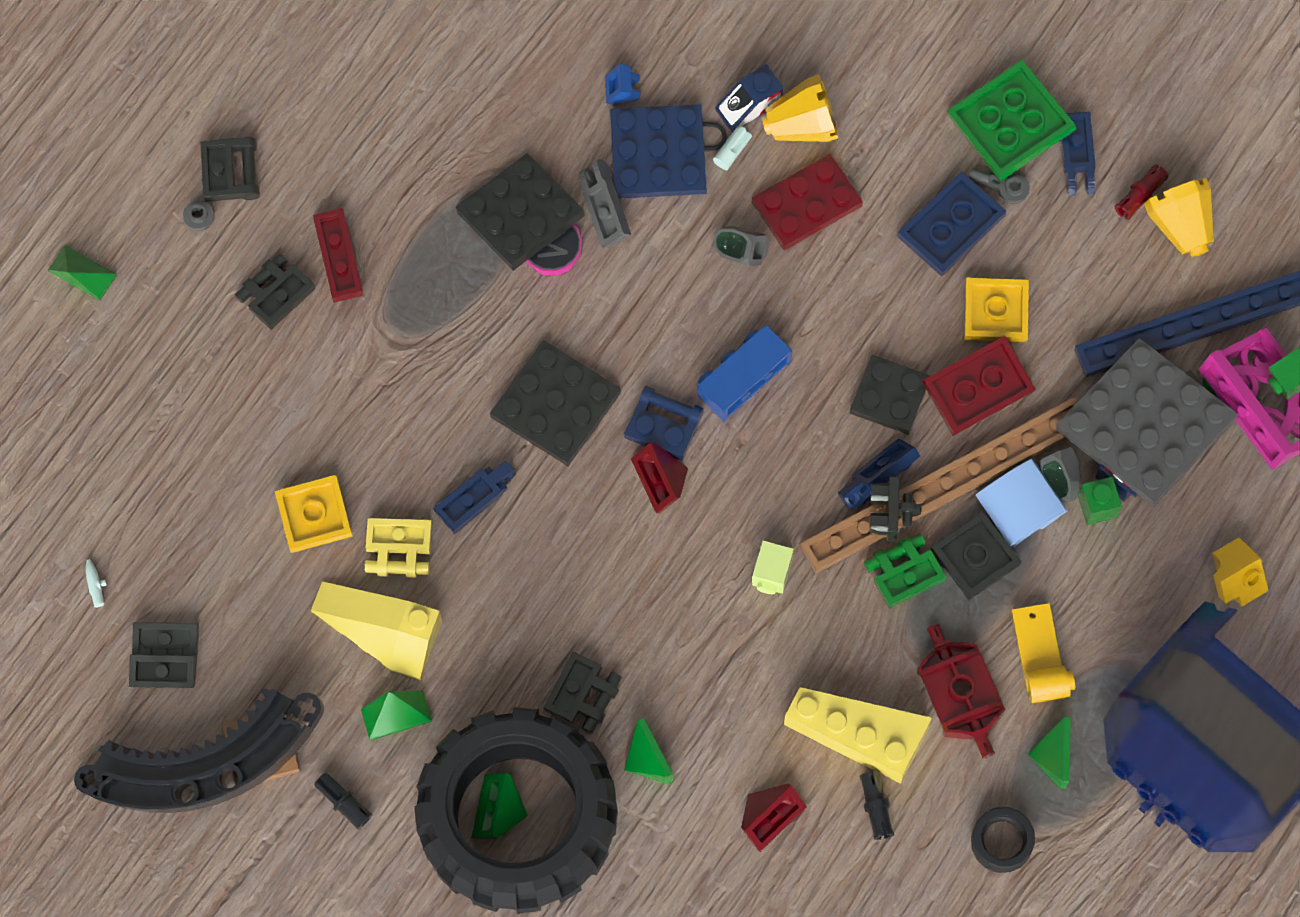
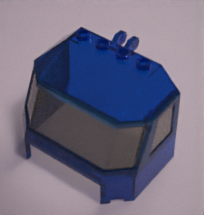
M1204 601L1117 696L1103 719L1107 763L1112 767L1117 777L1127 780L1137 789L1139 796L1145 800L1139 807L1141 812L1149 811L1154 805L1161 810V813L1154 822L1159 828L1166 821L1173 825H1178L1187 833L1189 840L1194 845L1203 847L1207 852H1255L1300 802V710L1215 637L1238 610L1228 607L1225 611L1217 610L1214 603Z

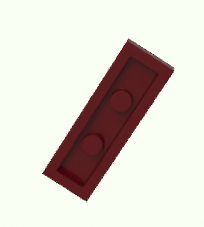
M343 208L313 215L333 303L364 296Z

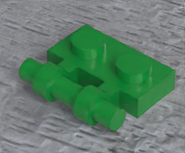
M920 533L911 538L906 536L898 540L899 544L885 551L880 549L874 552V557L863 562L868 573L878 568L882 570L883 574L874 578V583L889 609L946 580V575L931 550L921 555L917 552L916 549L925 545V540ZM904 555L908 558L909 561L895 568L891 563Z

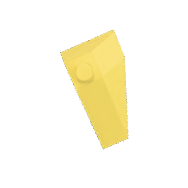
M323 581L311 609L313 614L340 634L345 635L363 651L368 652L390 671L421 680L442 624V618L438 610L410 601Z

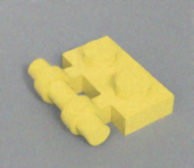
M368 518L365 549L367 552L378 553L377 561L365 560V573H377L378 577H388V574H406V577L416 578L417 575H429L430 563L417 562V555L430 554L432 521ZM389 553L407 554L406 561H389Z

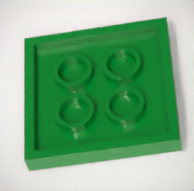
M1020 60L947 110L948 117L1000 182L1076 130L1075 123L1023 60Z

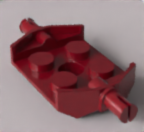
M935 624L934 628L930 626L927 628V631L934 644V649L917 668V675H920L944 730L943 735L944 737L973 740L979 748L982 759L987 758L988 755L990 757L995 754V751L988 739L989 731L1002 717L1005 708L980 650L974 644L950 642L949 639L945 640L940 624ZM963 680L970 685L971 691L969 694L961 696L953 691L952 685L956 681Z

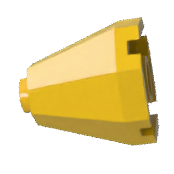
M820 75L809 77L767 107V116L762 117L766 134H772L775 140L828 142L839 138L836 121L832 122L831 120L833 118V110Z
M1202 178L1200 181L1198 179L1176 186L1164 191L1163 199L1158 200L1156 195L1144 203L1148 216L1182 255L1190 253L1191 257H1196L1209 251L1208 245L1214 242L1211 188L1207 178Z

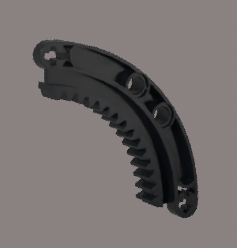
M262 689L261 693L266 699L264 702L254 701L258 709L257 712L247 710L246 714L249 720L245 722L238 719L239 729L237 731L228 727L227 738L217 734L216 744L205 740L204 748L195 744L192 751L181 748L180 754L173 750H169L167 754L161 751H156L154 754L147 750L141 752L135 748L130 749L109 740L99 748L98 751L101 752V755L95 766L84 765L78 769L74 777V784L80 792L99 801L129 810L149 813L185 812L217 805L256 787L285 765L312 734L323 716L324 704L319 697L309 692L302 693L295 700H292L273 689ZM311 700H314L312 706L316 708L313 714L308 712L303 719L305 723L309 724L308 726L305 724L302 726L292 720L294 716L301 720L304 714V710L301 708L302 703L308 704ZM235 771L238 774V782L232 788H227L225 779L229 773ZM96 772L94 778L102 782L99 788L94 785H89L86 788L85 775H92ZM192 786L194 796L189 802L184 803L182 792L186 787Z

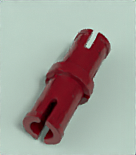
M1154 164L1140 181H1135L1130 186L1131 190L1115 205L1117 214L1122 218L1124 217L1125 220H1129L1147 200L1153 197L1152 194L1169 178L1167 171L1163 167L1159 168V165Z

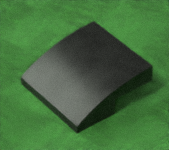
M133 622L132 655H130L129 687L194 688L199 623Z

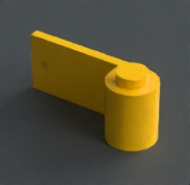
M1050 603L1012 609V619L1030 703L1070 697V690H1075L1074 676L1072 671H1066L1065 666L1061 663Z

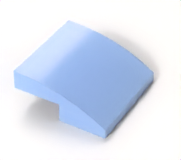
M1033 459L1009 471L976 494V497L1010 547H1015L1035 531L1044 529L1068 511Z

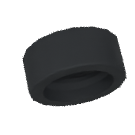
M996 807L985 812L977 820L971 836V847L977 861L986 869L997 873H1010L1021 868L1030 858L1035 845V831L1029 819L1020 811L1010 807ZM998 821H1007L1014 824L1022 835L1020 851L1008 859H999L992 856L984 845L983 836L986 829Z

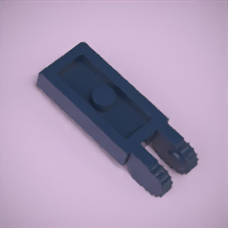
M1090 112L1066 113L1076 125V130L1061 140L1068 195H1075L1077 190L1075 173H1085V190L1087 195L1094 194L1096 164Z

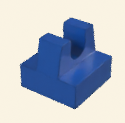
M619 64L605 76L606 104L617 106L621 102H635L640 98V91H635L631 88V85H635L639 81V75L631 72L630 66Z

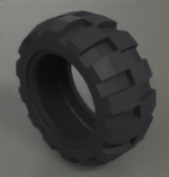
M514 707L513 713L495 715L494 710L472 717V724L459 732L453 729L436 746L437 753L431 763L424 764L416 786L418 789L417 805L414 806L416 830L427 860L430 861L436 870L438 877L455 894L461 893L471 899L473 905L494 912L501 908L516 910L517 914L542 911L541 906L557 900L563 903L582 891L581 885L591 875L598 874L609 856L608 850L612 838L616 836L618 809L614 780H612L609 773L607 761L595 743L587 741L579 733V727L558 715L552 719L539 715L538 709ZM513 759L533 760L554 769L567 781L576 797L574 819L562 841L547 854L534 860L520 863L500 862L482 855L464 839L458 825L459 807L470 783L481 772L492 765Z

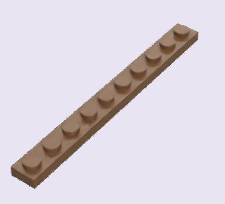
M1076 397L899 490V503L903 502L904 493H911L913 495L912 503L921 505L922 513L919 516L912 517V522L1065 441L1067 438L1056 430V424L1077 404ZM873 504L800 543V548L815 573L817 574L886 537L887 535L870 533V514L887 513L888 505ZM898 516V530H899L900 528L904 527V526L902 525V517H901V516Z

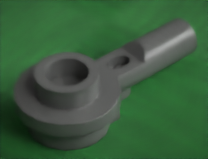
M974 168L971 170L969 178L972 181L998 190V195L1010 204L1021 203L1029 195V183L1025 177L1019 174H1011L1000 182L994 175Z

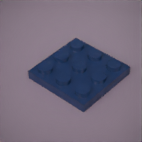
M701 104L610 109L614 187L619 199L707 194Z

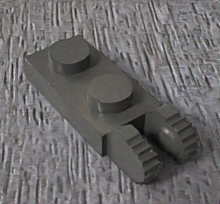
M598 159L592 166L595 172L593 173L590 169L585 168L579 173V179H581L584 190L583 196L601 247L610 249L629 237L631 232L613 181L611 180L612 173L606 162Z

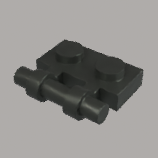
M280 253L272 260L268 259L261 265L263 269L252 279L247 278L241 284L242 288L235 294V297L242 304L251 296L255 298L248 305L249 310L270 330L316 289L315 284L296 266L291 265L283 272L281 268L288 261ZM270 278L275 279V281L266 290L263 291L260 288Z
M573 651L543 709L554 716H560L572 724L579 713L586 717L581 729L589 734H593L597 724H602L606 716L604 711L611 699H615L619 691L617 686L622 677L615 672H610L606 681L598 678L602 665ZM593 688L600 693L593 706H590L584 702Z

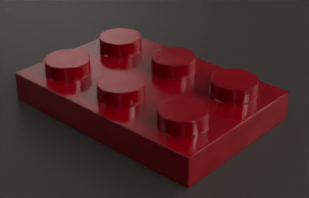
M831 154L752 197V204L784 251L861 208L863 205V201Z
M1005 335L922 381L952 436L1036 390Z

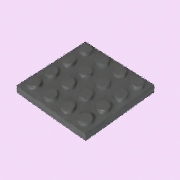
M1139 338L1056 424V430L1097 463L1104 465L1135 493L1155 507L1235 422L1238 413Z

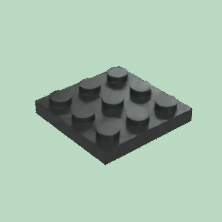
M528 153L456 206L457 213L513 271L585 217L583 208Z
M543 340L490 412V417L564 465L569 466L619 397L621 388Z

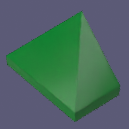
M66 245L48 268V271L99 301L117 277L116 273Z
M423 690L389 691L361 709L370 741L432 722Z
M643 717L637 721L624 771L668 785L674 782L673 773Z
M1064 717L1028 753V756L1061 789H1066L1069 783L1071 717Z
M507 773L484 774L471 838H499L528 816L511 775Z

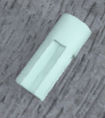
M737 127L713 158L714 163L721 169L728 170L752 138L751 133L747 132L744 127Z

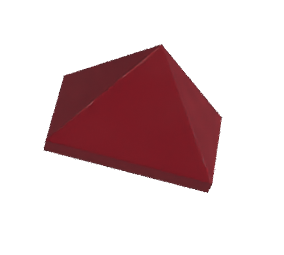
M655 442L648 444L631 458L656 513H661L681 497L688 471L685 465Z
M788 783L748 794L741 829L755 848L761 852L807 806Z

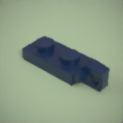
M901 439L895 440L852 474V482L838 492L845 507L854 510L864 504L865 499L871 496V484L889 482V477H895L900 472L907 470L920 457V454L915 447Z
M504 461L495 470H492L490 467L485 470L481 468L433 508L434 512L455 535L503 495L508 489L505 484L516 475L513 467L507 461Z

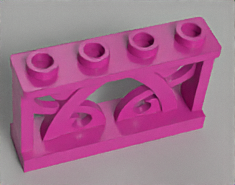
M1265 327L1259 330V332L1223 350L1219 349L1211 353L1198 370L1219 399L1238 413L1236 422L1270 468L1274 470L1284 462L1300 454V441L1291 445L1286 439L1288 434L1291 433L1300 440V429L1294 425L1295 423L1300 427V392L1288 400L1284 396V415L1274 408L1262 406L1257 400L1258 381L1269 384L1267 381L1270 378L1268 368L1287 356L1277 339ZM1253 350L1256 354L1252 362L1253 366H1250L1247 358L1248 351ZM1239 356L1240 365L1232 366L1229 360Z

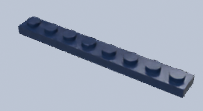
M1300 271L1076 345L1074 351L1085 377H1089L1109 370L1139 338L1158 353L1287 311L1300 306Z

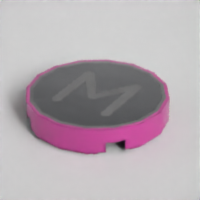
M575 225L571 226L528 259L526 263L535 269L536 272L543 275L556 276L568 272L582 255L583 242L579 229Z

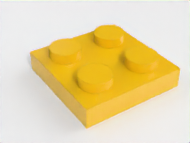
M966 277L964 340L995 341L1005 335L1008 342L1027 343L1029 280Z
M336 475L275 491L291 553L353 537Z

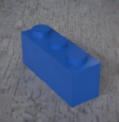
M767 325L759 331L755 329L750 332L744 339V344L737 351L734 349L730 350L722 358L721 365L714 371L708 370L698 380L697 396L723 422L791 362L792 350Z

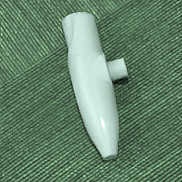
M91 559L86 560V578L89 593L92 596L94 607H100L105 604L102 587L107 586L106 580L100 581L96 567Z

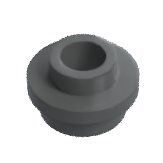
M194 201L184 209L183 219L190 229L203 231L213 223L214 211L207 202ZM198 211L203 212L200 218L193 217L194 213Z

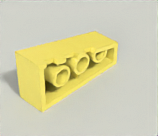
M800 687L785 714L784 725L874 771H880V774L901 784L930 727L932 718Z

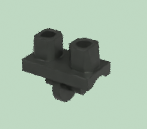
M889 477V483L871 484L870 504L888 505V512L870 514V533L887 535V541L897 542L898 516L902 517L903 526H912V517L919 516L922 513L921 505L912 503L913 495L911 493H904L903 502L899 503V477Z

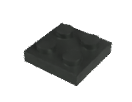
M872 355L850 408V414L909 435L926 392L922 381L930 375Z
M984 512L931 547L932 553L968 600H971L1019 567L1022 562Z

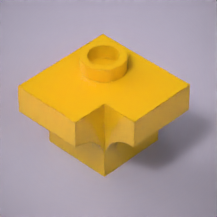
M1238 537L1212 553L1217 570L1213 574L1219 598L1225 604L1235 599L1241 606H1244L1269 591L1261 558L1242 539Z

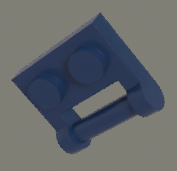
M645 386L624 437L645 447L655 442L674 458L683 461L703 416L704 408L698 405H694V407L656 393L654 388ZM650 404L689 420L687 425L684 426L647 410Z

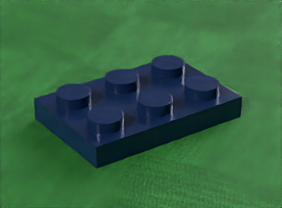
M961 171L898 231L897 237L942 277L1006 216L1007 211Z

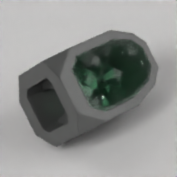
M726 226L715 233L713 245L721 257L740 264L755 266L761 265L767 256L769 240L765 234L742 227Z
M1073 448L1060 450L1039 461V469L1063 503L1075 500L1079 494L1081 474L1078 469L1080 462Z

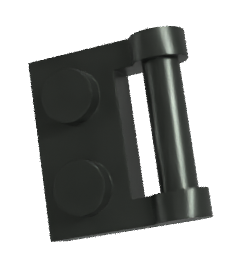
M241 137L200 141L203 198L205 202L233 199L255 200L260 197L259 186L256 185L254 151L257 150L255 138ZM240 151L242 152L244 185L235 186L233 152Z

